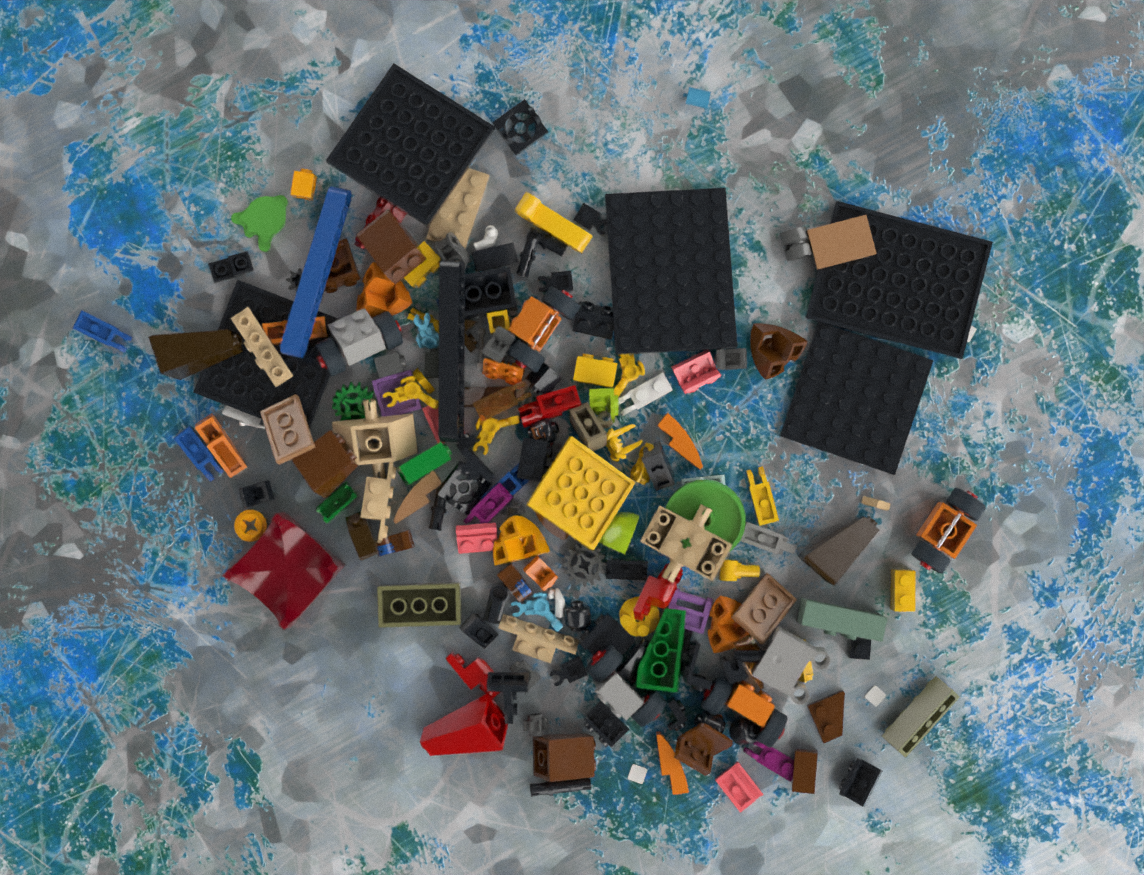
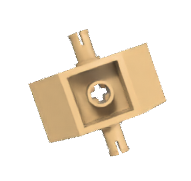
M369 399L363 401L365 418L333 421L332 428L334 433L337 434L339 432L346 441L344 446L347 450L350 448L357 456L355 461L358 465L372 464L373 478H378L380 473V479H385V462L399 461L418 453L413 413L379 417L377 416L376 400L371 399L369 406Z
M700 504L695 517L689 521L659 506L640 542L670 558L669 560L671 561L662 575L663 578L674 582L680 568L686 566L711 581L714 580L732 544L704 529V524L712 512L711 509ZM690 538L692 546L684 548L683 540Z

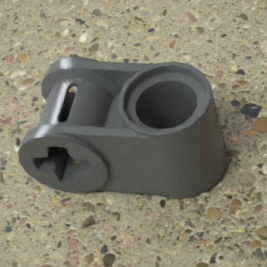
M452 232L447 233L446 237L441 241L433 243L435 252L443 260H455V258L463 260L465 268L467 267L470 255Z

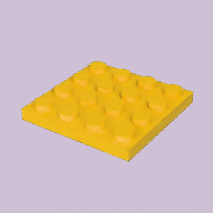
M570 436L526 505L588 549L594 550L636 482Z

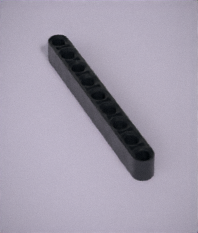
M441 260L439 265L438 435L440 442L461 443L464 438L465 264L463 260Z

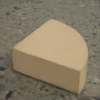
M863 496L861 502L864 505L885 511L889 510L891 503Z

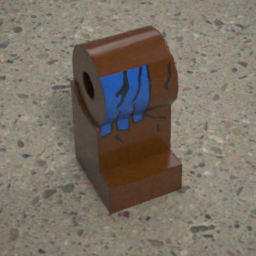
M411 530L383 538L381 543H377L379 549L378 557L414 548Z
M510 563L497 573L499 579L520 603L533 594L532 589L513 563Z

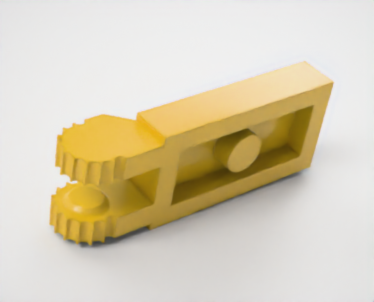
M763 466L758 467V474L762 483L756 485L751 470H746L750 485L749 490L759 526L779 521L769 481L767 482Z

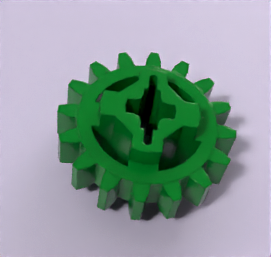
M350 382L349 387L342 384V390L337 389L335 393L337 396H333L332 399L335 402L332 404V409H337L335 416L341 415L340 421L365 418L363 399H369L370 406L371 399L376 400V398H372L374 392H367L368 386L366 385L362 388L361 382H358L357 386ZM341 401L342 404L345 405V409L342 408Z

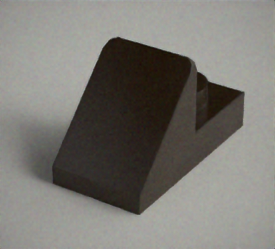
M465 320V346L473 354L478 350L475 346L478 342L471 333L468 336L466 333L475 327L478 322Z

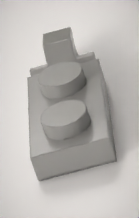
M749 522L745 523V530L740 540L777 555H782L783 551L794 554L797 547L787 543L788 538L784 537V535Z

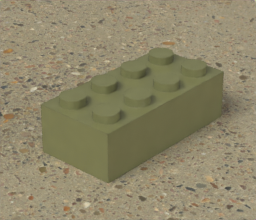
M461 582L377 586L379 628L462 624Z

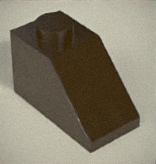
M360 511L345 517L358 557L362 561L379 554L373 526L369 519L360 518Z

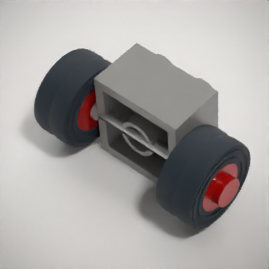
M363 308L328 324L333 340L327 338L316 343L315 347L319 355L317 360L320 366L325 368L330 377H333L346 370L342 356L348 366L384 349L391 350L402 345L403 339L397 320H394L388 311L373 317L372 320L366 309Z
M612 645L606 646L593 655L592 660L586 667V672L595 680V692L599 699L605 704L609 702L612 712L618 718L622 716L627 720L631 716L639 726L643 727L660 715L666 705V700L656 690H650L640 697L639 693L615 670L621 663L623 656Z

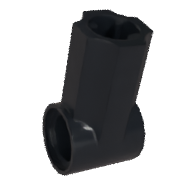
M503 582L493 584L490 589L483 620L500 624L509 591ZM497 587L502 588L505 592L504 596H495L494 589Z

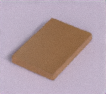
M866 215L806 231L816 270L877 254Z
M296 394L260 411L277 464L280 465L315 448L300 399Z
M766 573L731 618L762 645L797 599L770 574Z

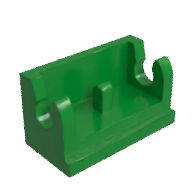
M346 481L316 507V512L322 515L326 523H330L359 498L360 495Z

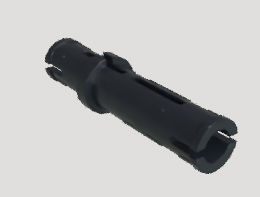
M590 778L530 784L531 797L540 795L553 796V794L592 790Z

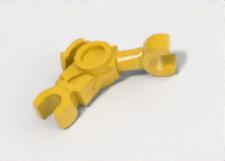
M633 354L618 355L621 357L619 362L622 368V379L614 388V395H618V398L629 382L631 383V381L636 380L639 375H645L643 363L638 360L637 366Z
M415 376L403 378L400 384L405 385L395 388V393L386 392L382 395L383 398L392 397V402L387 404L389 408L394 407L397 401L402 403L410 399H420L433 409H437L439 401L422 392L423 390L420 385L415 382Z
M481 415L476 422V430H479L480 425L482 427L481 432L477 436L480 441L474 445L473 451L476 452L478 446L481 445L485 449L483 455H487L489 452L488 443H492L495 433L502 427L521 423L519 415L501 420L485 418L484 415Z

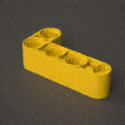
M528 192L524 193L515 208V213L547 234L552 235V237L568 245V247L578 253H583L593 237L582 228L541 204L538 198Z

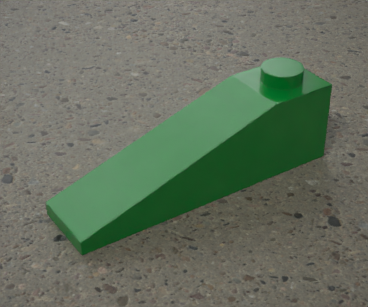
M665 608L653 638L638 667L636 688L679 692L686 619L685 610Z

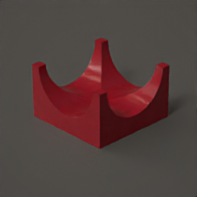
M286 512L276 513L271 519V524L253 547L222 576L227 581L234 582L260 600L277 618L279 626L286 630L296 623L346 564Z

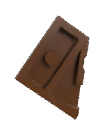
M843 690L807 705L823 743L841 737L843 734L845 700Z

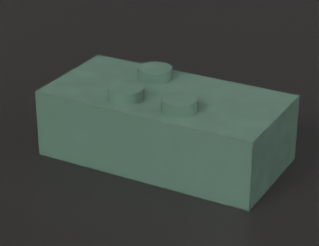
M801 598L796 621L804 626L823 629L824 634L836 636V633H841V636L847 639L856 640V637L883 642L888 618L873 612Z

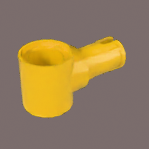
M724 560L720 567L719 580L737 581L741 577H759L760 567L759 565L738 563V560Z

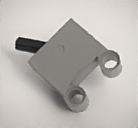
M779 626L776 627L763 650H735L733 653L734 662H737L738 659L741 662H756L751 670L752 676L791 697L792 701L799 705L809 700V691L803 682L797 681L809 660L811 659L813 666L819 670L827 668L830 664V657L826 649L815 647ZM819 654L825 655V659L821 662L815 661V657ZM802 689L804 694L797 697L794 695L795 691Z

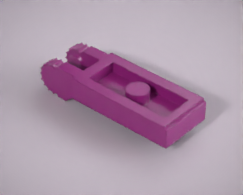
M498 483L471 510V513L463 522L465 524L470 523L473 517L476 516L480 520L477 524L488 523L513 496L501 483Z
M758 741L753 744L762 748L759 754L753 752L750 748H744L743 752L754 758L758 763L786 780L792 781L794 759L776 748H769Z

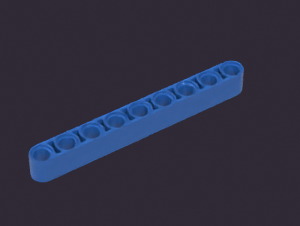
M331 186L327 191L280 347L282 354L300 358L305 355L351 203V190Z

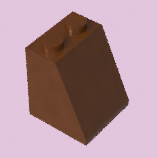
M388 209L356 234L383 273L394 284H397L426 260L425 255L410 232Z
M329 430L314 442L315 448L291 459L312 491L323 498L328 497L359 466L355 461L357 459L355 453L350 448L347 450L344 446L346 441L339 432L337 434L334 433L332 430Z
M585 733L533 736L534 776L549 782L595 777L596 761L594 760V750L596 749L594 736Z

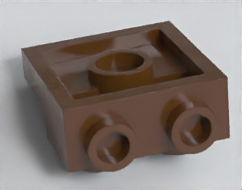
M347 238L340 240L324 289V292L329 294L336 292L338 287L343 285L346 287L355 286L357 281L361 280Z

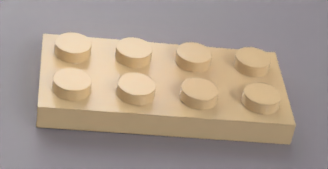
M468 168L432 221L426 240L432 242L441 241L446 237L447 233L452 232L466 250L490 175Z

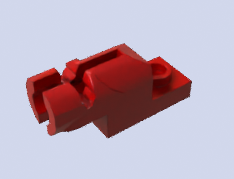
M573 385L536 396L537 401L523 405L518 408L523 428L545 418L553 419L562 416L563 411L580 406L581 401L576 386Z
M665 564L657 578L648 577L634 607V619L642 621L645 615L648 616L651 605L665 609L670 604L677 590V584L682 578V568H680L674 582L662 577L669 564Z
M452 651L445 658L470 690L479 684L480 687L478 688L485 694L489 693L492 698L500 693L487 692L488 672L494 671L484 659L477 657L465 667V660L459 653L455 654Z

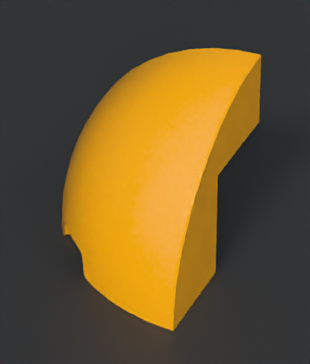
M514 515L507 519L499 528L501 533L498 540L494 541L493 560L495 566L536 557L537 555L548 553L550 550L543 534L533 522L525 517Z

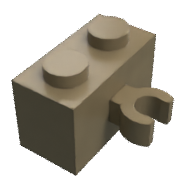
M588 402L569 410L570 423L583 445L592 451L607 445V434L603 428H609L613 425L612 419L608 421L603 420L608 417L607 411L601 412L596 417Z

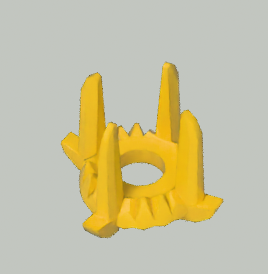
M629 424L615 431L610 428L606 433V447L613 461L619 462V459L627 458L626 454L643 443V440H640L622 448L621 445L623 443H619L621 439L617 438L636 425Z

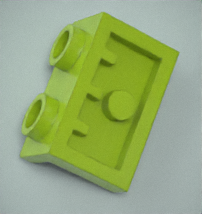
M614 388L589 389V404L594 414L599 415L601 412L607 411L610 413L613 423H615V416H619L618 395H614Z

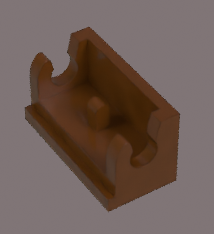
M795 750L792 792L815 793L817 750Z

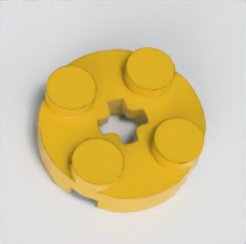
M639 596L627 599L620 608V623L630 635L645 637L657 628L660 620L659 610L656 606L651 605L648 616L645 615L644 620L637 622L634 619L633 610Z

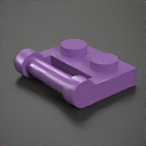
M677 588L668 609L685 610V629L703 634L713 599L709 597L705 599L685 593ZM677 599L704 606L703 612L677 605Z

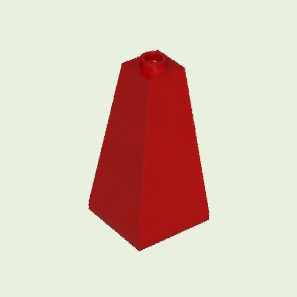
M488 693L424 727L420 744L430 756L501 751L504 747L508 724H505V714Z

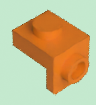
M538 555L523 568L525 573L543 591L552 587L558 579L555 572Z

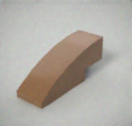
M435 470L422 478L405 497L393 520L395 524L431 502L427 494L443 483Z

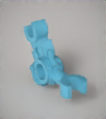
M425 313L424 320H421L419 315L416 314L414 324L418 326L419 331L416 337L418 346L420 348L437 349V346L439 347V334L435 331L433 323H429L430 315Z
M535 593L531 597H537V599L533 601L524 600V604L519 601L511 603V606L517 605L520 608L518 613L512 614L514 617L522 615L523 612H525V615L537 614L542 617L544 616L557 632L564 626L550 611V604L546 600L547 593Z

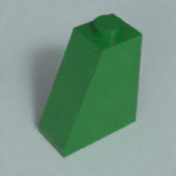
M440 442L396 468V471L405 486L450 461L452 452L447 444L443 445Z

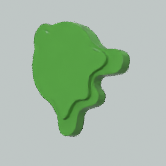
M283 195L256 198L249 204L247 209L232 214L231 220L233 223L243 226L246 237L252 238L258 235L259 249L262 252H268L271 248L273 237L285 227L288 200Z

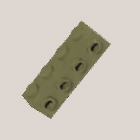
M935 676L926 684L922 692L913 698L912 703L899 714L895 722L886 728L882 737L906 758L960 697L953 689Z

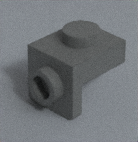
M498 326L482 353L500 363L512 345L515 335Z
M746 348L717 349L714 357L717 369H747Z

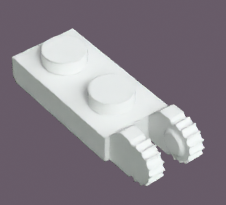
M664 373L628 391V394L618 399L619 404H622L629 398L634 403V405L621 411L622 416L635 409L642 408L673 390Z

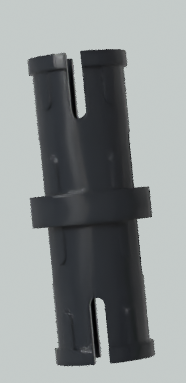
M531 227L528 235L540 238L538 244L544 250L547 248L561 257L568 245L553 239L552 235H546L534 229V227Z
M527 235L524 249L520 253L521 259L516 271L517 275L529 277L532 262L536 259L535 252L540 238Z
M437 493L434 505L431 506L432 515L429 529L441 531L444 513L447 512V509H445L447 501Z

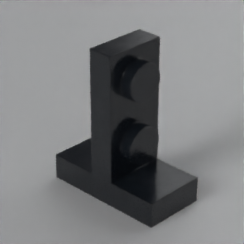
M488 672L487 692H503L505 724H513L514 716H518V703H514V700H517V692H528L529 673Z

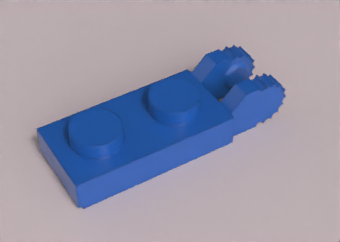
M81 310L73 326V329L122 352H125L127 348L122 344L113 342L115 336L118 335L127 341H131L133 338L120 331L119 328Z
M188 426L174 437V440L195 467L201 470L210 482L214 480V477L205 467L208 463H211L220 474L224 472V469L192 426Z

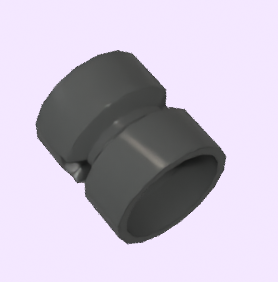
M805 227L794 228L780 233L782 244L787 247L784 250L787 261L798 260L812 255L810 243L806 242L808 235Z

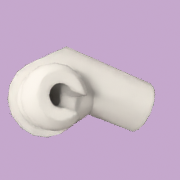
M489 225L485 228L486 232L483 240L474 243L476 251L495 245L498 236V230L495 226Z
M556 587L555 589L550 588L548 590V598L555 599V617L562 618L564 617L565 600L560 589Z

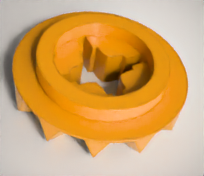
M250 509L241 512L236 517L234 528L239 538L247 542L259 540L267 529V523L261 512ZM256 519L254 526L257 530L250 529L247 531L248 525L244 520L252 522Z

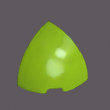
M617 512L599 543L625 554L640 515L631 512Z

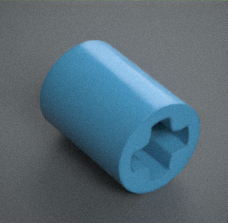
M689 87L688 93H684L683 97H687V105L707 109L711 92Z

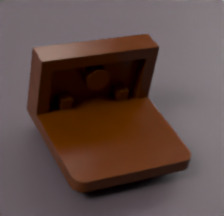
M701 723L677 737L674 758L706 776L711 773L713 756L731 747L733 740L713 729L708 724Z

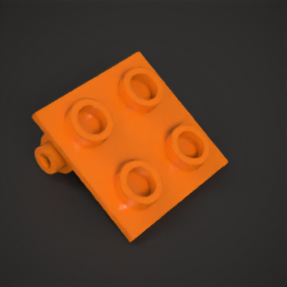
M484 358L482 374L487 378L493 380L498 378L505 380L506 383L511 385H521L525 369L515 363H512V365H510V362L504 364V360L499 363L491 358Z

